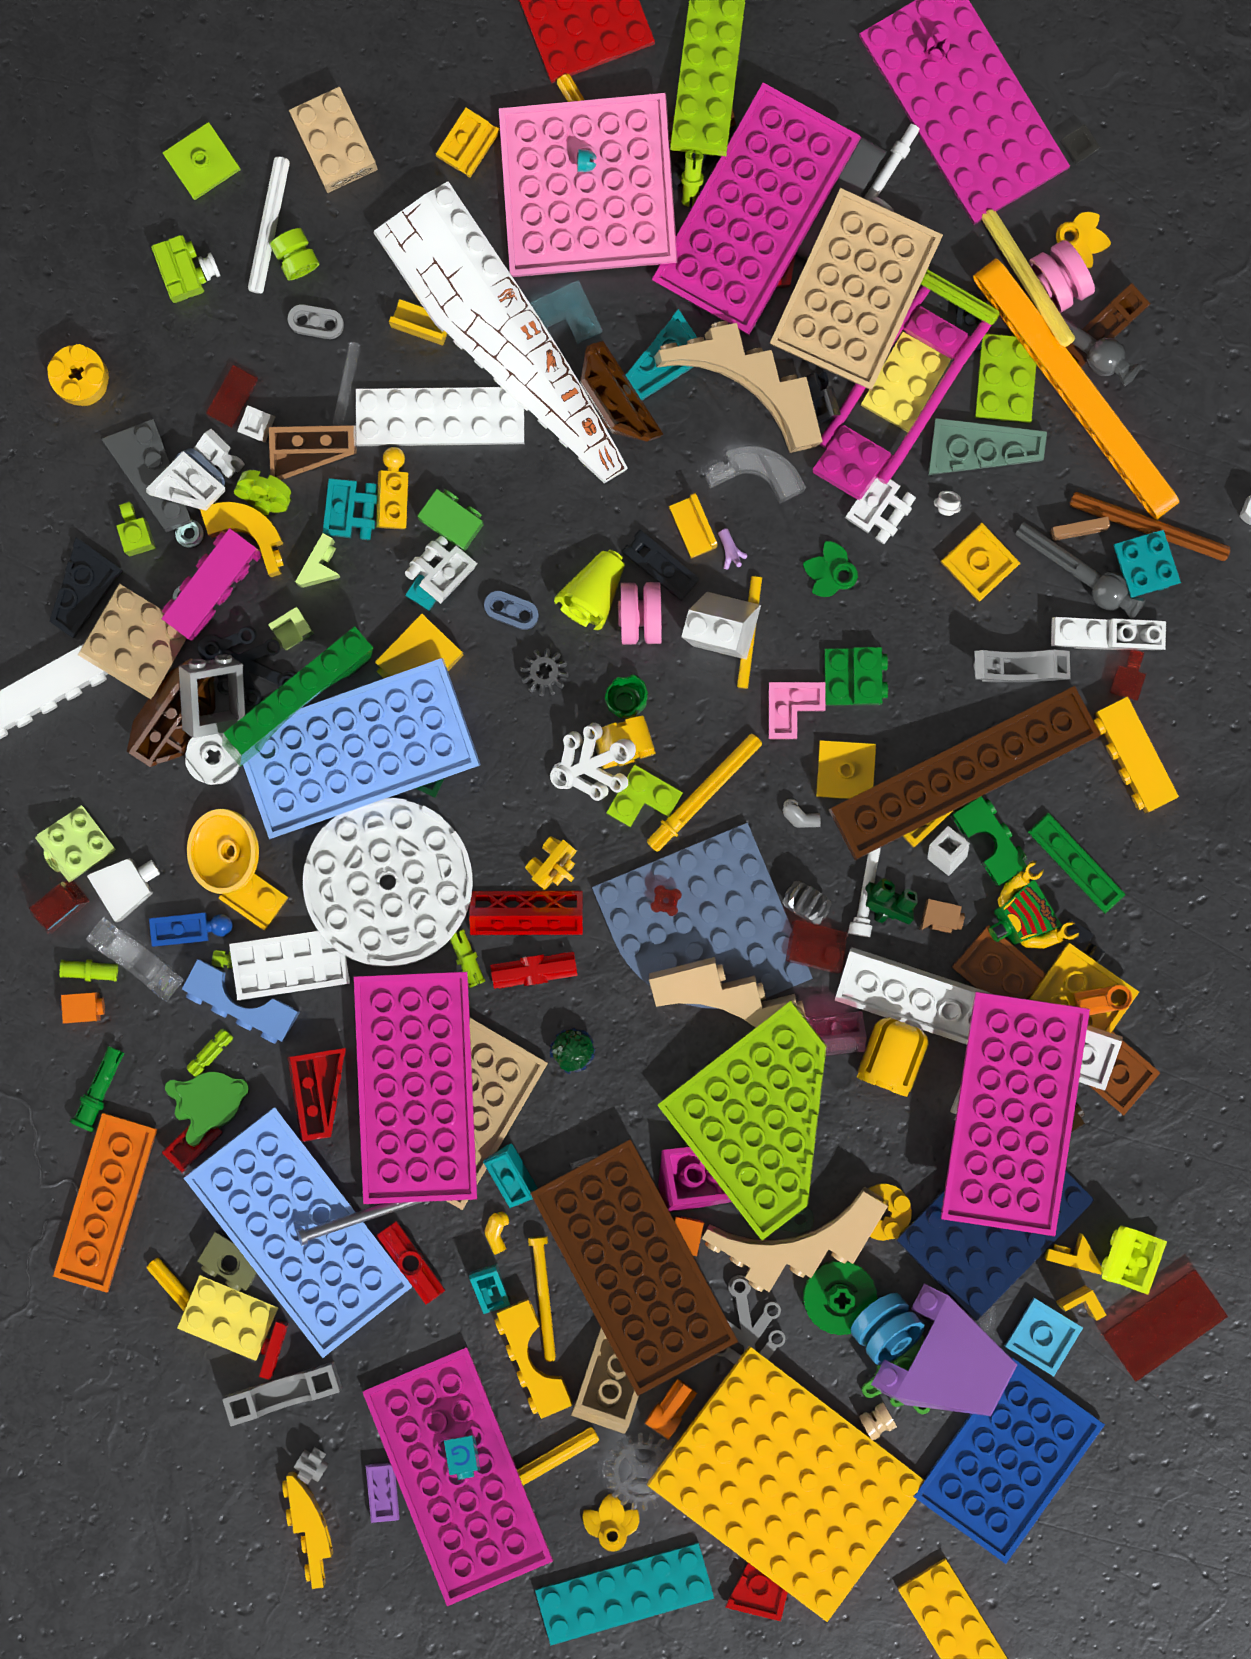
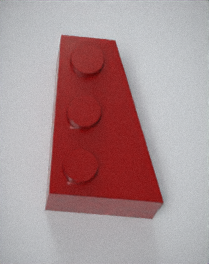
M346 1048L288 1057L300 1141L331 1137Z

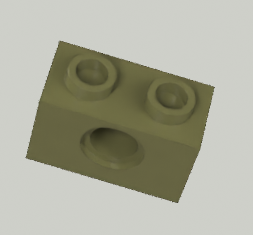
M219 1230L214 1232L197 1261L202 1264L201 1269L214 1277L217 1274L227 1279L225 1284L236 1291H240L241 1288L245 1291L249 1289L257 1276L256 1271L229 1236ZM226 1255H232L237 1259L238 1265L235 1270H228L224 1266L223 1260Z

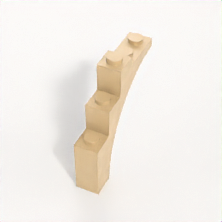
M728 321L714 323L711 325L712 328L705 334L706 341H704L703 337L687 341V345L677 346V343L661 346V350L654 356L656 367L675 365L700 367L721 373L740 383L753 393L770 411L783 433L789 453L815 448L822 443L807 377L797 378V375H790L781 378L780 382L772 350L763 351L762 348H755L747 351L745 355L737 323L729 325Z
M715 957L649 973V982L656 1007L677 1003L702 1004L723 1009L744 1019L756 1028L792 1000L804 1017H806L803 1002H797L795 994L762 1002L761 1000L766 999L763 983H757L755 975L722 983L721 981L726 980L722 964L717 965Z
M864 1187L852 1204L834 1220L817 1230L797 1237L779 1240L749 1239L730 1234L709 1224L702 1239L706 1241L705 1245L709 1249L717 1253L723 1251L730 1255L729 1259L734 1264L740 1267L748 1266L749 1269L745 1278L749 1280L748 1284L761 1292L763 1289L770 1292L786 1264L791 1266L789 1269L796 1275L803 1278L807 1275L812 1278L828 1249L832 1251L831 1255L842 1263L849 1261L853 1264L887 1209L889 1201Z

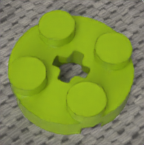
M256 470L244 471L241 474L234 490V494L237 497L253 505V508L263 515H268L269 512L279 513L287 510L292 498H290L291 490L284 482L272 475H269L268 479L260 477V471Z

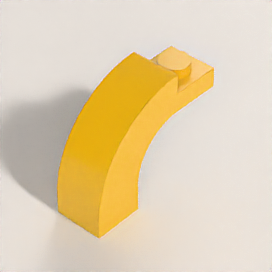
M235 502L215 503L206 511L200 509L207 533L211 538L217 537L222 531L227 532L229 528L234 532L250 535L257 541L268 575L274 577L282 574L280 567L284 566L279 549L274 551V547L284 543L280 534L266 516L250 506Z

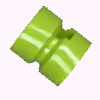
M301 228L287 231L270 243L276 258L283 260L281 268L287 280L303 277L319 266L313 250L306 248L309 242Z

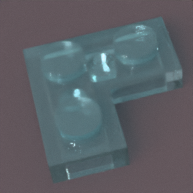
M579 280L530 303L546 328L566 319L577 344L603 332Z

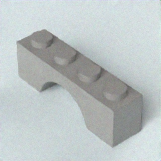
M333 1361L228 1394L222 1400L230 1426H234L294 1404L313 1401L339 1393L342 1390V1385L335 1362Z

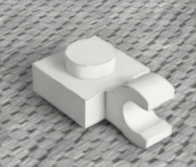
M212 429L205 432L194 447L214 467L218 466L228 478H231L235 472H240L245 465L237 456L228 454L231 448Z

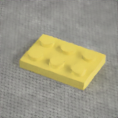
M902 332L884 363L873 389L868 391L860 406L902 430L909 432L951 359Z
M199 1275L177 1329L256 1361L278 1307Z

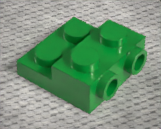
M882 647L824 650L825 706L882 705V698H888V682H882V670H887L888 656L887 654H882Z

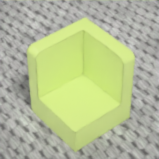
M297 607L268 624L276 637L281 641L282 647L285 650L290 649L314 634Z

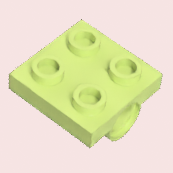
M82 805L35 837L44 849V857L49 866L56 872L61 871L69 883L113 854L116 850Z

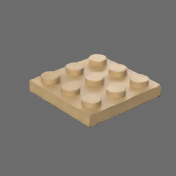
M119 584L80 649L78 656L151 699L187 638L161 619L164 616L162 609Z

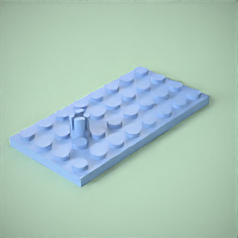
M443 658L301 708L268 739L261 751L243 764L269 839L481 765Z
M275 1107L183 1177L322 1358L413 1287L363 1222L309 1240L308 1244L301 1246L296 1233L297 1229L303 1228L306 1230L356 1212Z

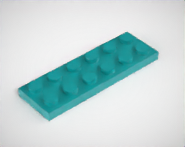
M699 1541L535 1588L550 1646L714 1599Z

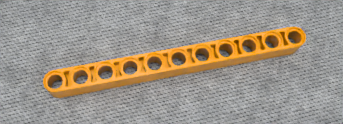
M995 258L975 273L973 279L991 305L999 310L1000 317L1149 515L1158 520L1179 503L1177 495L1066 347L1059 344L1042 315L1002 262Z

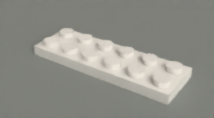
M502 387L356 389L357 446L524 444V408Z

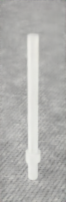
M911 123L901 140L896 141L891 149V156L864 199L871 202L874 196L878 197L901 159L904 160L910 152L909 146L918 134L919 127Z

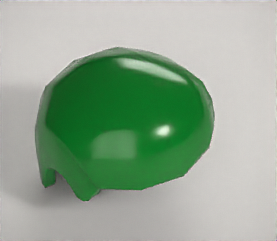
M633 674L629 677H617L606 689L605 694L608 710L619 718L637 716L645 709L648 699L645 682Z

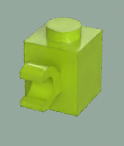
M131 502L119 505L125 523L116 527L124 552L130 557L155 549L148 521L143 517L137 519Z

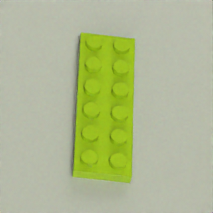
M689 0L671 139V150L687 152L693 150V153H695V150H698L703 154L726 156L745 0Z

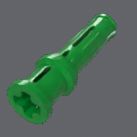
M110 1046L107 1047L87 1094H83L80 1097L81 1104L75 1117L70 1119V1123L93 1132L94 1127L92 1125L99 1110L104 1108L102 1101L125 1054L124 1052Z

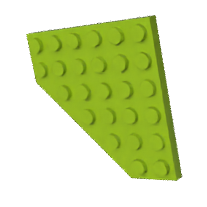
M792 1000L658 1104L664 1115L761 1240H764L807 1207L809 1200L827 1045Z

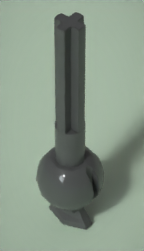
M1021 288L1035 306L1027 291L1024 288ZM1063 317L1075 336L1072 344L1088 354L1087 364L1094 373L1100 376H1110L1116 373L1124 387L1134 380L1142 365L1126 362L1124 360L1125 350L1117 340L1110 337L1096 340Z
M1025 522L1022 523L1015 533L1017 537L1093 589L1092 598L1099 607L1105 610H1115L1120 606L1126 611L1130 620H1133L1143 608L1146 599L1130 598L1126 581L1122 574L1108 571L1102 575Z

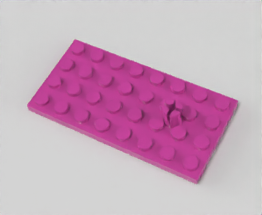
M915 0L859 33V38L912 124L920 128L918 135L973 225L982 220V214H987V210L998 211L1069 169V163L969 0Z
M762 83L727 146L726 156H721L676 236L677 263L660 264L652 280L721 320L728 321V324L737 323L738 329L749 335L859 143L861 136L773 87Z
M468 972L354 976L363 1204L477 1199Z
M975 991L941 1219L1050 1236L1056 1235L1088 1026L1089 1008Z
M467 1347L363 1391L368 1408L447 1606L554 1561ZM475 1436L481 1470L474 1471V1477L457 1480V1474L449 1475L444 1441Z

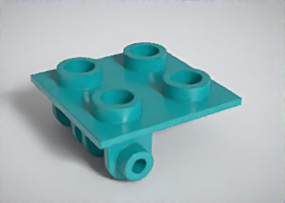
M1164 530L1113 545L1130 598L1156 590L1160 591L1181 583Z

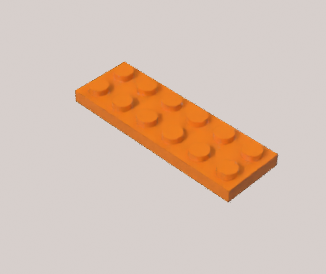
M102 1113L53 1277L106 1293L109 1292L158 1130L157 1128Z

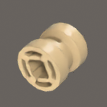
M883 1402L875 1406V1410L871 1413L865 1412L858 1416L873 1441L879 1438L882 1432L897 1428Z

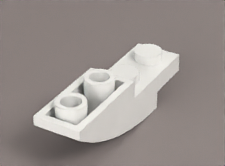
M1052 618L1051 646L1074 647L1075 649L1165 650L1166 621Z

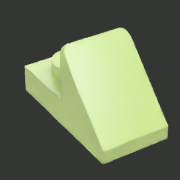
M322 533L295 581L298 586L304 588L340 578L338 573L322 565L324 561H330L336 550L333 547L335 543L333 538Z

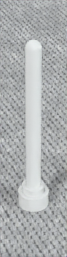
M881 847L868 853L857 917H854L853 922H850L848 934L862 937L871 936L872 926L868 919L869 908L866 907L868 894L865 887L869 882H875Z

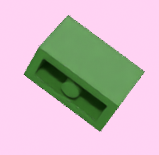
M436 489L417 517L419 521L465 552L484 525L483 521L480 520L482 515L470 506H467L466 509L457 503L459 499L445 489L442 493Z

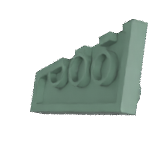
M936 418L928 475L1043 461L1047 432Z

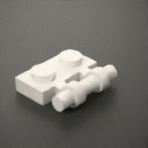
M876 478L862 499L854 503L845 518L866 533H869L872 527L876 525L881 530L875 539L885 544L890 536L893 537L898 529L896 527L903 516H908L912 510L910 506L916 497L906 492L902 500L894 496L900 485L891 479L887 484H883ZM890 504L895 510L889 519L885 520L880 515L887 505Z
M439 536L435 541H431L425 547V552L420 557H415L410 562V567L405 571V575L411 580L418 574L423 575L425 578L419 586L440 604L477 565L472 558L457 546L448 552L444 548L448 541L443 536ZM433 558L440 561L435 568L429 565Z

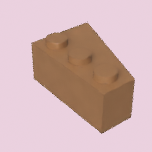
M356 425L269 427L270 475L284 480L357 454Z

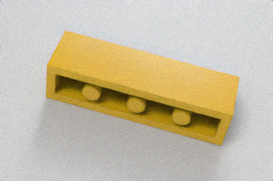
M1128 696L1094 713L1096 719L1093 721L1101 735L1104 734L1109 743L1106 745V749L1112 760L1117 759L1122 768L1119 770L1121 779L1125 785L1130 784L1134 792L1131 797L1137 809H1143L1144 813H1148L1178 798L1179 796Z

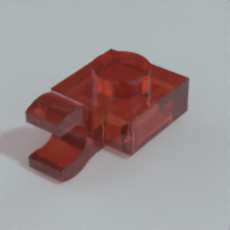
M1134 649L1130 651L1126 668L1122 666L1117 667L1109 693L1121 697L1128 696L1129 699L1138 701L1146 674L1138 672L1144 652Z

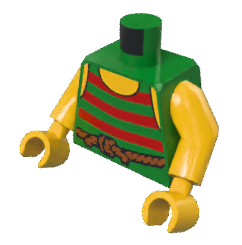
M1031 861L1026 867V872L1021 871L1005 883L997 899L999 906L994 910V914L999 922L988 928L994 941L999 942L1008 936L1014 945L1021 943L1025 948H1047L1062 942L1063 938L1070 940L1078 937L1079 933L1073 936L1067 933V927L1075 924V922H1068L1062 926L1035 880L1039 879L1044 871L1043 869L1038 874L1030 871V867L1034 866L1037 861Z

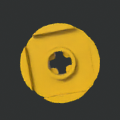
M880 1183L869 1187V1190L889 1201L888 1210L891 1212L889 1217L885 1216L883 1220H879L870 1237L883 1241L897 1238L908 1227L911 1220L912 1210L909 1199L902 1190L891 1184Z

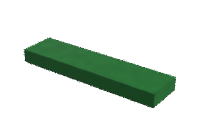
M1049 813L1043 816L1027 832L1104 914L1126 895Z

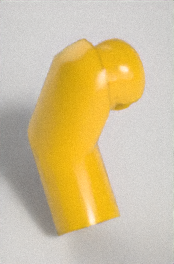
M505 1212L492 1214L484 1230L485 1237L494 1255L507 1249L501 1238L503 1227L509 1224V1217Z

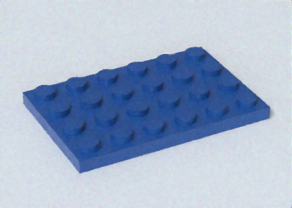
M1013 1357L1011 1359L1017 1364V1367L992 1415H969L924 1478L925 1481L920 1486L918 1492L913 1496L1005 1564L1105 1426L1104 1423Z

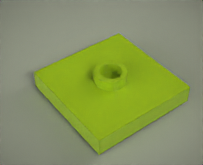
M209 122L163 152V155L194 201L241 170Z

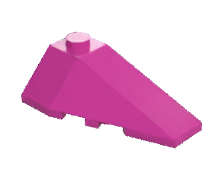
M690 1147L662 1150L658 1186L660 1196L669 1212L732 1202Z

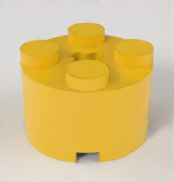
M81 344L64 347L53 356L48 364L49 382L54 391L64 401L73 405L88 406L100 400L105 394L109 372L103 360L92 349ZM77 371H80L83 377L79 381L75 378Z
M644 716L629 718L624 722L601 727L603 735L595 743L597 755L610 750L611 745L620 739L631 740L636 747L635 756L625 764H618L613 761L601 766L602 770L628 765L635 762L634 759L639 757L642 759L656 754Z

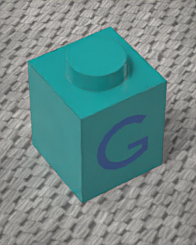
M475 1436L444 1441L449 1475L457 1474V1480L474 1477V1471L481 1470Z

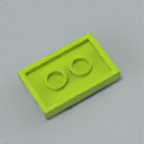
M985 334L983 337L978 372L976 419L1031 423L1036 363L1015 336Z

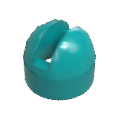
M578 149L577 172H590L596 167V163L590 162V160L597 159L595 153L587 149Z

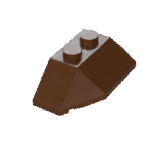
M604 341L587 346L581 375V386L592 405L599 412L604 426L613 434L646 442L661 437L663 435L661 429Z
M190 658L189 660H187L186 662H184V663L181 664V665L189 664V661H191V660H193V659ZM179 666L165 675L154 696L147 700L132 724L127 752L149 767L183 756L186 753L188 742L192 738L182 730ZM214 676L197 679L199 716L212 714L215 710Z

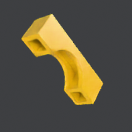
M524 1299L498 1310V1318L494 1319L500 1335L506 1334L509 1342L505 1346L510 1360H516L519 1365L520 1371H517L516 1374L522 1388L527 1386L531 1397L527 1398L533 1414L539 1413L542 1419L572 1406L573 1401L563 1377L551 1376L541 1372L533 1365L529 1357V1339L540 1325L530 1299Z

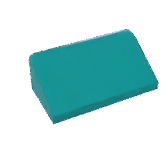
M513 1144L503 1147L483 1160L484 1165L509 1208L533 1199L530 1193L538 1188Z

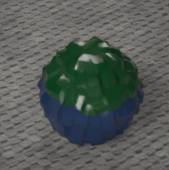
M576 1028L565 1029L558 1033L555 1041L551 1043L550 1058H555L560 1068L569 1075L572 1071H584L595 1057L593 1039L584 1030H576Z

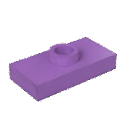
M391 1463L367 1464L366 1473L371 1523L400 1520L397 1480Z

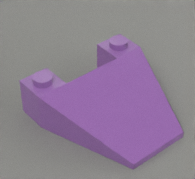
M924 1284L911 1309L921 1318L933 1323L915 1360L909 1371L884 1359L871 1385L881 1393L904 1405L991 1416L1017 1364L951 1297Z

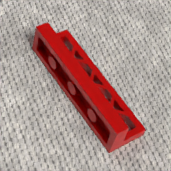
M472 891L469 910L470 935H583V891ZM476 901H489L492 905L487 908H476ZM508 901L520 903L516 908H508L504 904ZM545 901L548 905L544 908H537L533 903ZM564 901H577V907H564L561 903Z

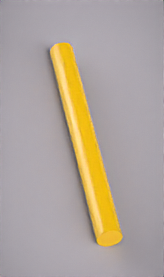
M751 576L748 602L759 604L762 577ZM755 630L747 660L740 659L738 688L748 689Z

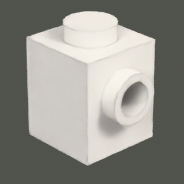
M947 826L929 845L927 859L949 876L967 858L970 843L962 835Z

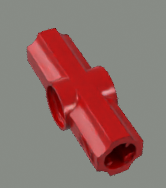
M574 952L551 956H530L519 958V961L490 965L494 989L521 984L524 986L548 983V980L578 976Z
M397 1221L377 1234L381 1243L398 1265L400 1272L406 1276L425 1305L446 1291L424 1260L423 1254L417 1250ZM408 1255L415 1256L419 1261L418 1268L415 1270L407 1269L404 1266V1258Z

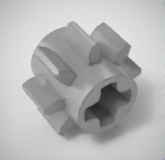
M314 1447L312 1452L304 1449L294 1466L295 1469L300 1471L296 1478L306 1484H309L311 1479L318 1482L329 1463L323 1460L326 1453Z

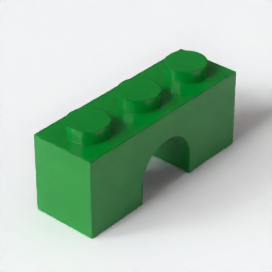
M981 796L952 814L951 818L965 839L979 832L986 833L993 839L994 851L988 859L981 863L995 885L999 886L1027 867L1025 861L1028 858L1020 846L1014 847L1009 839L1012 837V833L1004 822L999 824L994 814L997 811L988 798L984 800Z

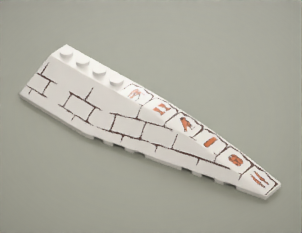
M449 182L426 193L374 230L373 233L434 324L442 332L445 331L454 339L453 342L461 350L465 349L475 359L474 362L479 367H484L494 377L493 380L526 411L530 410L538 418V422L546 429L548 427L559 438L558 441L566 448L569 447L578 455V459L603 483L608 482L628 469L602 420L558 346Z

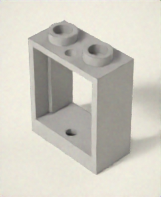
M218 655L214 660L194 659L189 661V664L179 666L182 730L193 738L224 733L245 716L242 663L232 658L231 655ZM228 674L230 711L199 716L197 679Z

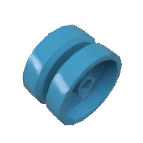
M898 1293L888 1294L870 1304L856 1318L851 1327L853 1337L860 1345L866 1346V1353L877 1365H882L884 1359L892 1362L905 1354L919 1340L924 1331L923 1322L915 1313L909 1312V1305Z

